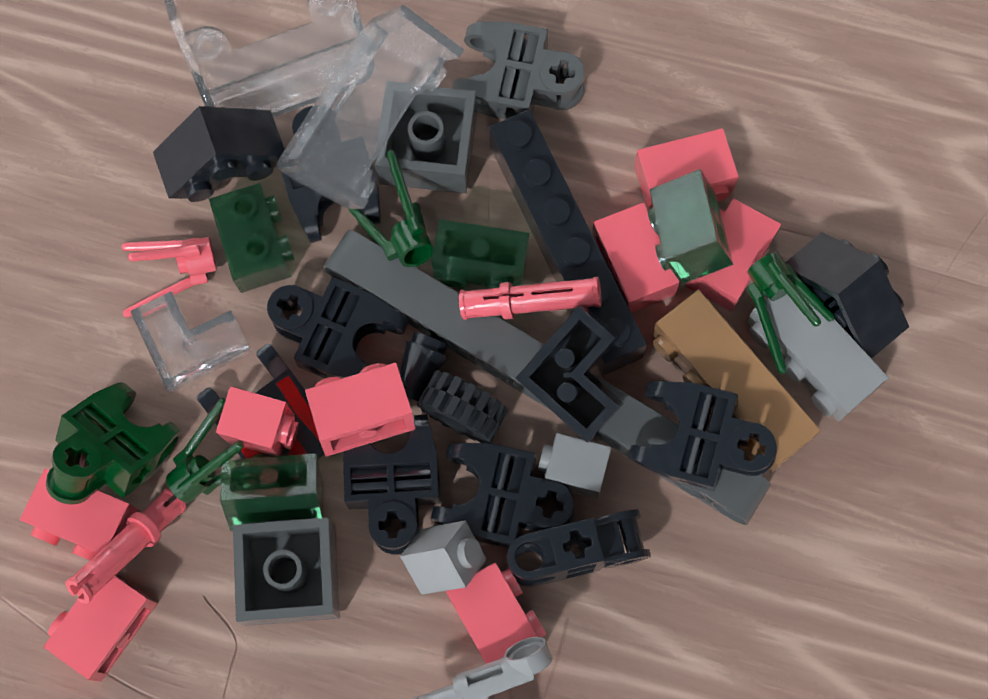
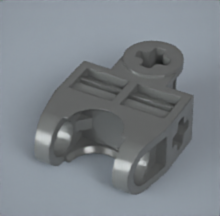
M476 22L467 27L464 37L465 44L476 51L483 52V57L489 58L494 62V66L484 74L472 75L471 79L459 78L453 82L452 89L476 91L477 112L506 120L529 109L533 114L534 105L550 107L556 110H568L575 107L581 101L584 94L583 64L578 57L571 53L548 50V29L512 22ZM525 34L529 35L528 40L525 39ZM561 79H565L564 84H559Z

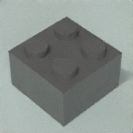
M387 82L375 162L379 183L381 185L396 186L387 158V152L393 150L407 187L467 194L477 119L476 91Z
M328 517L233 525L236 622L245 626L340 619L335 524Z

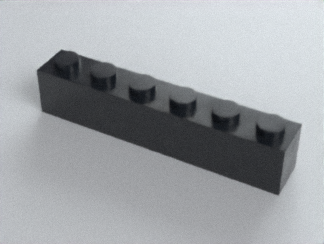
M530 109L489 126L490 148L555 281L561 282L599 277L602 305L601 307L587 308L620 336L617 342L596 364L601 375L604 376L642 359L647 344ZM576 308L569 309L571 314L576 310Z

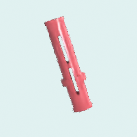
M599 277L512 286L511 282H504L500 284L499 288L470 291L460 290L459 308L463 320L500 315L503 316L504 320L514 319L515 314L557 311L573 309L578 306L601 307L602 305Z
M165 489L142 513L135 512L127 519L126 527L73 577H70L65 582L69 593L74 597L81 590L82 594L77 600L83 604H88L146 546L153 547L160 540L161 532L186 510L185 502L177 497L173 502H170L169 499L174 494L170 489Z

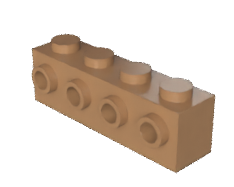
M699 289L656 322L652 333L655 337L653 344L667 362L674 360L684 371L685 374L682 376L684 382L696 383L738 394V404L734 418L761 424L772 432L776 440L777 450L775 462L768 470L770 474L821 432L817 425ZM751 439L748 446H743V451L750 461L754 460L756 454L764 455L766 452L759 449V441L756 439Z

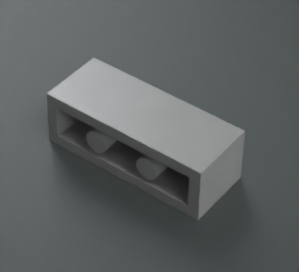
M788 294L775 301H771L769 297L765 299L787 368L785 374L796 383L801 381L813 394L811 396L812 402L825 416H833L840 422L889 378L835 319L828 322L813 308V311L821 320V324L815 327L803 315ZM754 308L747 320V323L751 326L749 332L761 347L767 349L769 345L757 309Z

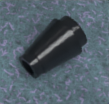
M414 332L411 341H406L400 368V377L406 395L415 401H419L434 372L440 371L448 358L444 355L448 347L447 344L418 332Z

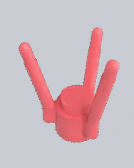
M210 237L123 243L121 246L123 251H141L128 254V259L132 262L176 257L180 274L189 272L190 277L123 310V316L128 318L192 286L208 283L206 273L217 271Z

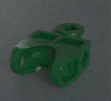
M119 382L99 390L61 415L55 439L58 444L53 450L51 459L53 467L47 474L46 489L56 501L70 505L86 501L104 485L109 486L124 499L158 471L176 447L182 430L172 422H168L163 426L158 423L150 427L138 426L130 422L124 413L134 402L136 392L124 382Z

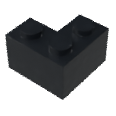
M198 106L153 151L168 198L188 199L190 202H199L210 198L214 194V190L230 177H248L251 181L264 179L273 173V168L279 164L278 161L287 157L271 110Z
M821 232L785 262L786 265H791L797 276L834 314V319L871 359L909 328V324L902 311L904 307L903 300L893 290L887 277L889 269L878 255L874 253L867 254L856 249L845 239L837 240Z
M578 306L517 375L516 379L588 443L624 404L590 373L620 336L586 306Z

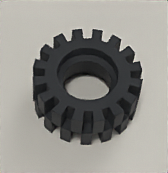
M440 371L434 372L417 403V406L424 413L430 415L429 417L435 421H440L443 426L450 427L456 433L462 436L464 434L471 440L491 444L508 412L506 406L502 405V402L498 399L490 397L491 394L477 389L476 385L468 384L462 378L453 377L449 373H442Z

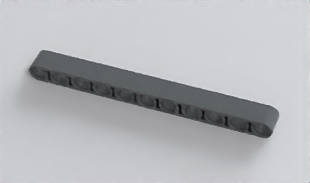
M348 230L323 266V269L331 277L372 293L402 314L412 327L431 338L447 344V348L548 408L516 379L517 375L544 346L543 343L497 316L463 320L459 308V293L416 267L403 266L398 258L389 261L381 246L357 232ZM591 373L624 403L595 436L597 439L628 457L631 445L651 448V444H663L675 436L679 427L678 424ZM702 443V447H701V450H700V454H699V458H698V462H697V466H696L694 475L697 474V470H698V467H699V463H700L702 451H703V448H704V444H703V443ZM720 469L714 492L676 482L657 474L724 516L743 525H748L771 486V483L762 475L752 477Z

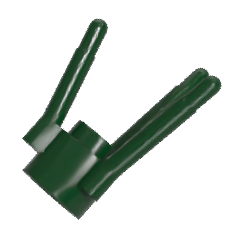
M389 150L387 158L406 220L398 222L392 228V236L389 241L355 204H350L348 210L383 248L389 261L398 258L403 266L416 267L427 262L432 257L434 247L427 235L420 205L417 202L412 203L396 154L393 150Z
M773 252L756 261L748 269L747 273L753 283L746 290L755 303L777 370L780 374H784L787 368L764 297L768 296L771 301H775L788 294L803 315L815 327L821 324V320L813 311V308L828 322L833 321L835 317L797 276L791 265H786L780 254Z
M224 398L218 400L185 448L173 458L176 467L167 474L166 482L171 492L183 502L190 503L201 493L209 495L221 484L250 470L265 460V456L260 453L216 475V469L243 449L244 443L242 441H236L211 461L202 455L193 457V453L223 411L226 401Z

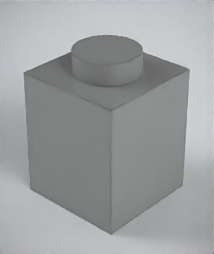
M556 433L553 446L544 444L538 471L545 472L546 480L563 484L571 493L598 499L611 447L593 442L587 443L582 439Z
M466 520L421 529L400 555L421 595L466 588L486 561L481 546L475 539Z

